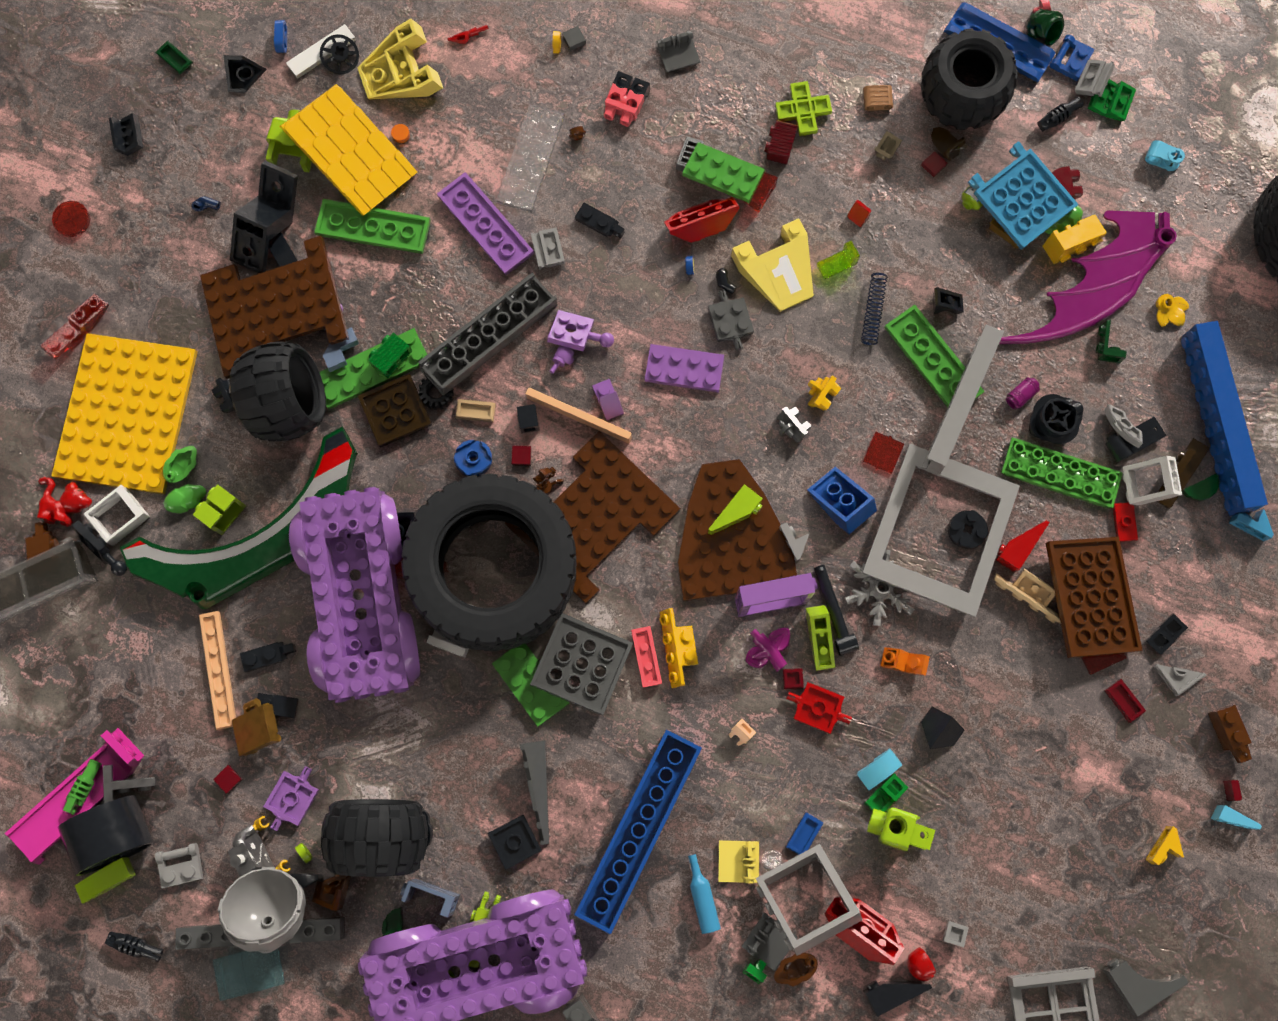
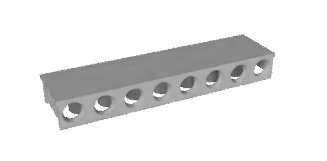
M985 325L921 468L935 473L937 476L945 468L1004 330Z

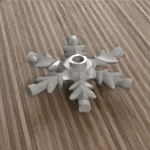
M885 550L882 559L894 563L893 560L889 561L891 551ZM855 561L851 563L849 567L857 572L854 574V577L864 578L862 582H869L870 587L869 589L861 587L862 591L853 589L854 595L845 597V602L848 605L857 601L859 606L864 599L868 602L869 597L874 596L876 602L871 606L875 607L869 613L870 616L874 615L873 626L880 627L881 616L887 617L883 609L887 608L883 603L885 599H891V605L895 604L899 613H901L902 609L909 615L913 613L915 609L907 604L910 599L900 598L902 594H895L893 591L895 586L880 580L876 581L875 578L862 574L865 563H863L862 567ZM878 586H883L884 591H879Z

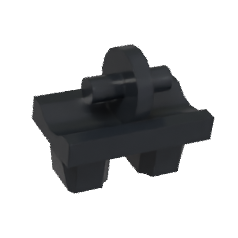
M218 378L215 380L217 385L211 391L216 398H224L225 401L219 406L223 413L233 412L235 408L230 394V380Z

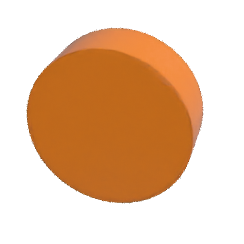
M397 124L391 130L392 138L397 143H405L410 138L409 129L404 124Z

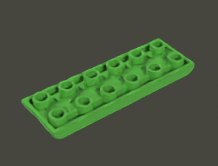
M1013 437L1011 438L1001 471L1005 476L1105 508H1113L1123 472Z

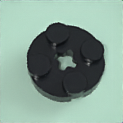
M975 510L961 511L949 523V538L958 547L974 549L982 544L987 537V523ZM964 525L972 528V534L969 535L968 532H963L965 529Z

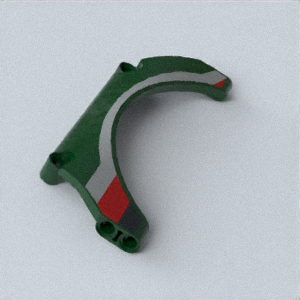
M342 426L323 437L320 454L308 482L291 505L268 525L239 541L202 550L166 548L151 543L142 537H137L120 547L129 571L133 576L158 585L182 598L188 595L194 604L200 609L206 610L293 562L294 558L289 542V528L292 518L300 511L299 502L305 501L306 497L317 496L323 499L326 494L336 493L342 496L345 491H349L351 475L358 453L344 427Z

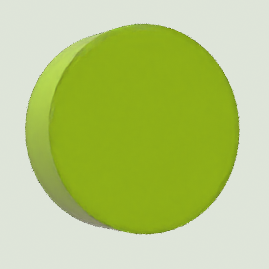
M303 843L295 847L297 853L306 864L313 859L312 854Z

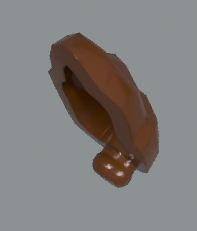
M801 953L798 956L794 954L791 957L785 958L776 970L774 980L777 983L788 984L792 987L799 985L814 975L818 966L817 959L810 953Z

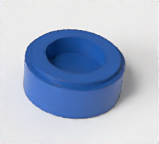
M686 256V274L694 275L693 256Z

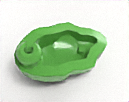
M1079 206L1075 207L1047 229L1045 233L1051 234L1055 230H1058L1060 233L1065 230V226L1071 225L1072 227L1076 225L1083 216L1082 208Z
M194 446L176 449L170 458L166 460L163 467V476L167 482L176 483L182 481L196 466L197 450Z
M192 484L175 488L166 496L164 507L172 513H185L190 509L196 508L204 498L206 489L201 485Z

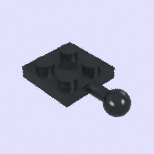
M77 521L72 525L78 539L105 565L109 564L114 575L122 576L126 573V563L120 560L116 561L109 554L111 551L108 549L107 543L100 536L96 537L88 524L83 525L80 521Z

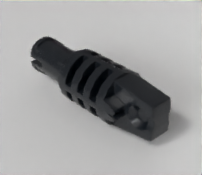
M1076 97L1067 104H1060L1049 111L1037 122L1042 132L1069 119L1073 112L1083 107V101L1077 104L1082 99Z
M109 932L105 941L106 945L118 950V952L136 958L143 956L156 962L160 961L161 956L155 954L163 955L164 949L147 944L146 940L129 934Z

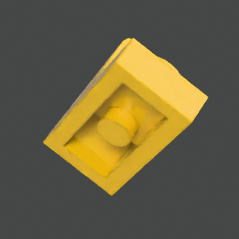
M1174 826L1165 827L1146 857V861L1153 865H1160V863H1164L1167 859V852H1170L1175 857H1184L1178 831Z

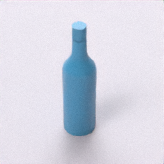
M696 854L690 855L688 857L693 875L690 890L701 933L706 934L718 931L721 927L710 883L700 871Z

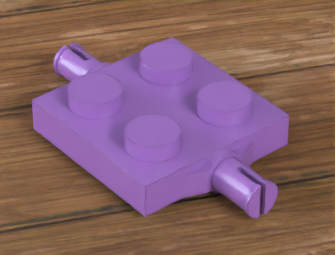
M305 766L300 776H294L287 771H283L263 806L272 811L276 816L270 828L278 831L283 821H289L296 826H300L320 791L307 781L312 769Z

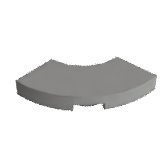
M1108 404L1105 408V414L1109 423L1121 437L1139 448L1143 444L1142 431L1132 425L1124 411Z

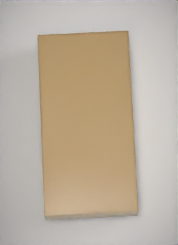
M458 399L456 419L494 423L496 403Z

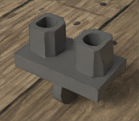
M785 407L776 417L779 421V426L782 428L779 434L782 436L786 433L789 438L792 437L798 444L808 434L811 425L808 421L800 423L797 420L800 413L796 407L790 409Z

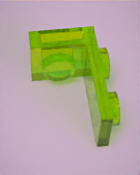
M851 240L844 244L842 251L817 262L816 266L822 277L827 279L857 265L860 255Z

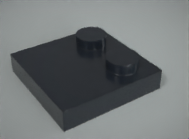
M524 814L487 833L505 870L542 851Z

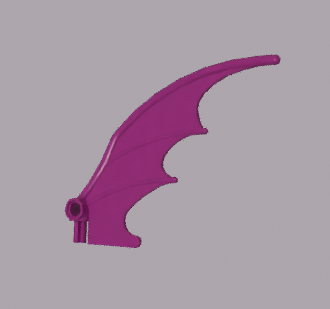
M1105 211L1103 214L1104 219L1113 221L1118 225L1119 235L1112 243L1088 256L1072 258V262H1077L1084 267L1086 275L1079 284L1071 289L1062 292H1047L1046 295L1051 297L1056 310L1052 321L1030 333L1002 337L999 344H1029L1054 340L1091 327L1115 313L1135 296L1153 264L1175 242L1177 235L1174 229L1170 227V213H1158V228L1155 230V212Z

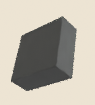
M578 26L562 33V37L570 51L586 44V39Z

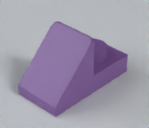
M610 379L592 385L606 421L624 414L617 392L614 391Z

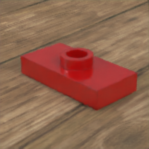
M1114 503L1113 515L1116 537H1119L1120 542L1137 541L1138 533L1134 505Z

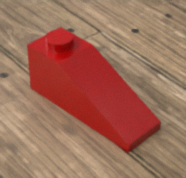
M1046 520L1010 540L1005 545L1001 544L995 560L1014 573L1020 570L1050 522Z

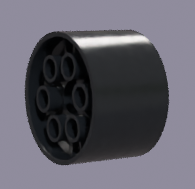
M135 795L122 797L96 806L66 820L57 827L75 876H82L100 870L123 857L129 858L154 844Z

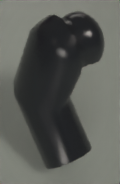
M720 268L716 272L717 285L733 294L737 286L728 282L727 269Z

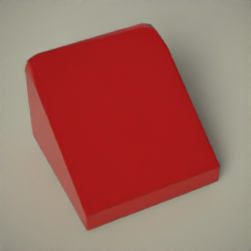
M856 200L847 217L856 225L862 227L869 219L871 209L861 201Z

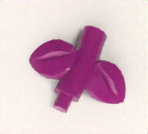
M788 628L776 629L769 634L768 638L764 633L760 634L757 629L750 633L754 638L753 643L756 646L747 652V664L754 668H762L770 661L776 672L788 664L780 653L788 647L790 642V630Z

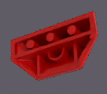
M733 197L709 200L675 213L669 220L664 221V224L671 235L690 243L700 241L703 238L725 231L738 212L739 205Z
M835 897L824 914L828 922H831L848 911L840 897ZM852 898L861 913L862 921L836 934V936L869 961L894 965L904 950L894 924L862 900Z

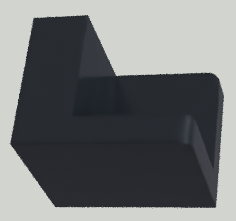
M535 404L517 407L521 434L540 431Z

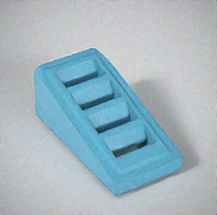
M1217 805L1211 817L1215 821L1247 829L1260 830L1262 827L1261 824L1226 805Z

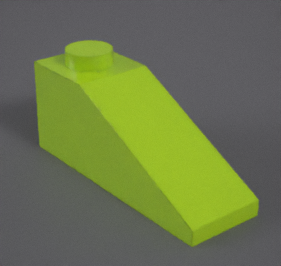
M744 484L710 526L708 533L712 535L749 518L753 513L756 515L763 506L760 504L763 498Z
M825 605L806 608L815 669L817 671L835 668L829 612Z

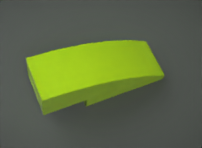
M123 857L75 885L81 903L84 904L121 885L122 882L136 876L129 858Z

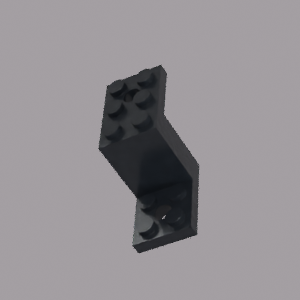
M268 161L261 163L258 196L234 212L230 261L259 274L266 272L269 240L293 222L298 181L297 174ZM275 182H278L280 184L281 189L277 187ZM246 247L251 249L252 254L249 253V250Z

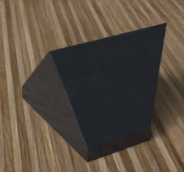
M223 55L228 92H247L267 70L243 55Z
M931 706L920 722L930 749L954 746L965 731L952 716Z

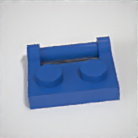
M1066 35L1063 39V45L1049 66L1053 70L1078 81L1095 49L1075 40L1072 35ZM1069 47H1071L1074 51L1066 65H1064L1061 61Z

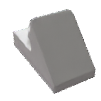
M786 522L780 525L779 529L783 532L787 540L786 543L794 555L795 563H797L802 556L809 534L795 539V530L792 526L789 527Z

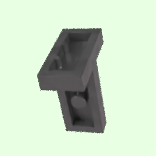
M113 765L103 766L104 803L114 800V790L116 789L117 793L130 792V788L137 787L139 791L151 790V786L156 785L155 777L113 781Z

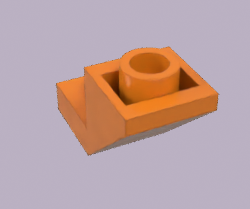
M884 647L880 666L908 674L926 676L930 657L923 654L908 653L901 649Z

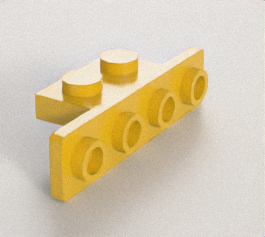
M668 608L660 611L659 620L662 625L669 681L672 688H678L685 685L682 667L697 665L698 659L692 626L676 627L673 608Z

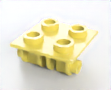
M719 840L718 882L757 883L756 878L759 877V841Z

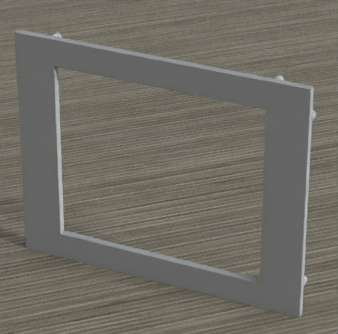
M909 444L862 574L875 578L876 581L880 580L954 609L958 613H964L975 618L1020 485L952 459H948L945 468L939 475L945 479L1000 499L969 593L882 559L915 467L925 470L921 467L928 454V450Z

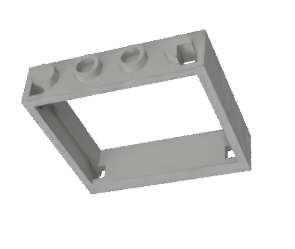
M820 844L756 878L758 886L755 888L759 896L766 898L768 903L765 906L770 916L775 915L777 920L774 923L778 931L785 933L787 938L784 941L788 949H793L797 956L862 921L859 909ZM817 859L848 912L796 940L767 886Z

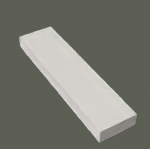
M345 24L286 62L297 79L322 63L320 47L329 36L341 34L356 41L355 36ZM335 38L336 42L344 43L345 41L342 38ZM332 40L327 42L324 48L331 49L333 45ZM323 51V58L325 61L328 58H330L331 55Z

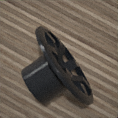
M341 34L331 35L323 41L320 47V59L323 66L330 72L338 75L347 74L357 66L359 51L354 41L349 37ZM335 38H342L345 41L344 43L336 42ZM332 40L333 45L331 49L324 48L326 43ZM348 42L353 45L355 51H349L347 47ZM323 51L331 55L326 62L323 58ZM356 54V60L352 65L348 60V56ZM333 61L337 62V70L331 69L328 64ZM345 62L350 66L349 69L340 71L341 63Z

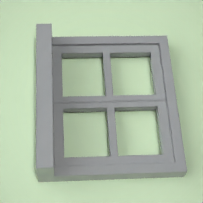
M1080 967L1007 976L1014 1021H1026L1027 1017L1052 1015V1021H1061L1060 1014L1086 1011L1087 1021H1099L1092 978H1096L1094 969ZM1081 982L1085 1006L1059 1009L1055 985ZM1047 986L1051 1010L1025 1013L1021 989Z

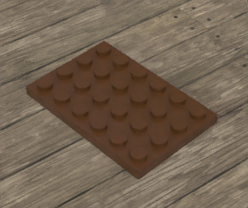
M1119 537L1046 542L1045 545L1067 658L1143 651Z

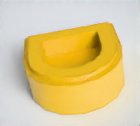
M553 31V53H560L562 37L560 31Z

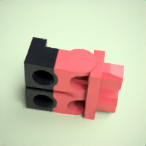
M618 71L608 97L605 100V119L612 121L617 114L621 116L620 124L629 127L632 121H636L637 115L650 93V83L636 77L633 81V76Z

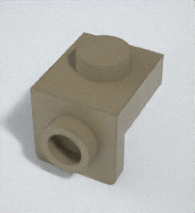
M886 131L877 147L874 148L877 151L876 156L884 161L886 158L891 160L903 140Z

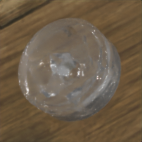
M776 850L766 851L762 856L763 867L770 871L781 865V854Z

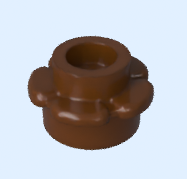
M577 126L569 130V138H573L574 141L583 139L586 134L583 126Z

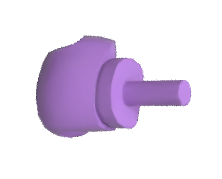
M559 346L552 359L555 364L550 372L553 374L558 366L571 365L575 360L573 358L574 351L571 348Z

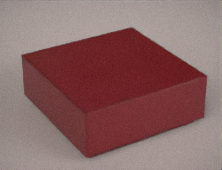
M934 151L922 162L921 166L931 176L935 177L948 163Z
M512 446L511 464L513 466H531L532 447Z
M802 668L782 670L784 689L804 688Z
M227 765L213 780L226 794H229L243 779L230 765Z
M1223 781L1226 800H1242L1239 781Z

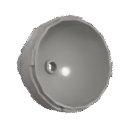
M262 867V869L252 870L239 877L226 890L223 899H220L218 907L219 922L225 935L233 945L247 952L270 953L293 938L303 922L306 906L303 888L295 878L285 871L275 869V867Z

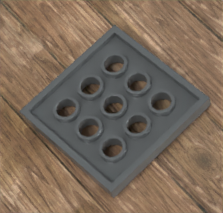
M562 613L530 686L603 716L633 643ZM574 634L577 637V641L573 644L568 643L566 636ZM587 641L593 642L595 649L587 651L584 648V643ZM610 649L613 652V657L610 659L604 658L602 651ZM565 651L569 654V659L561 661L558 658V654ZM579 659L586 660L587 667L585 669L577 667L576 662ZM603 667L606 671L605 675L602 677L597 676L594 672L595 668ZM554 669L560 670L562 673L561 678L553 679L550 675L551 671ZM577 677L580 680L579 686H570L569 679ZM591 684L596 685L598 688V693L595 695L587 692V687Z

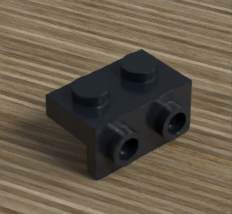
M131 113L120 120L114 117L109 118L115 151L129 156L144 148L138 115Z

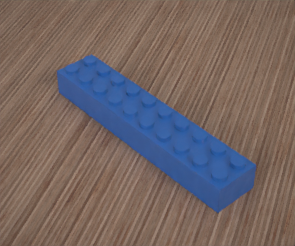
M1218 321L1195 324L1182 336L1181 345L1186 352V364L1190 367L1191 382L1196 390L1195 398L1201 408L1200 416L1205 423V435L1209 438L1210 453L1214 457L1215 472L1220 480V491L1225 498L1224 506L1229 516H1234L1238 513H1251L1268 505L1220 326Z
M668 730L665 731L574 914L575 916L609 934L612 933L702 747Z

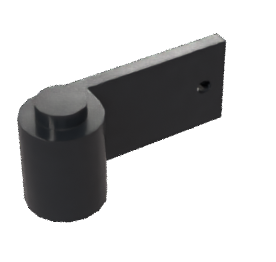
M1155 417L1136 426L1137 429L1142 431L1143 444L1139 448L1126 441L1117 433L1106 438L1108 442L1105 445L1117 463L1167 436Z

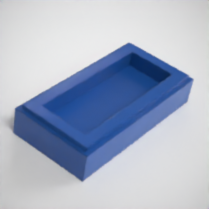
M805 812L786 848L798 855L807 851L823 822Z

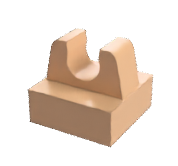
M741 719L731 729L729 737L732 738L734 735H737L740 738L737 745L740 746L744 743L746 744L756 732Z

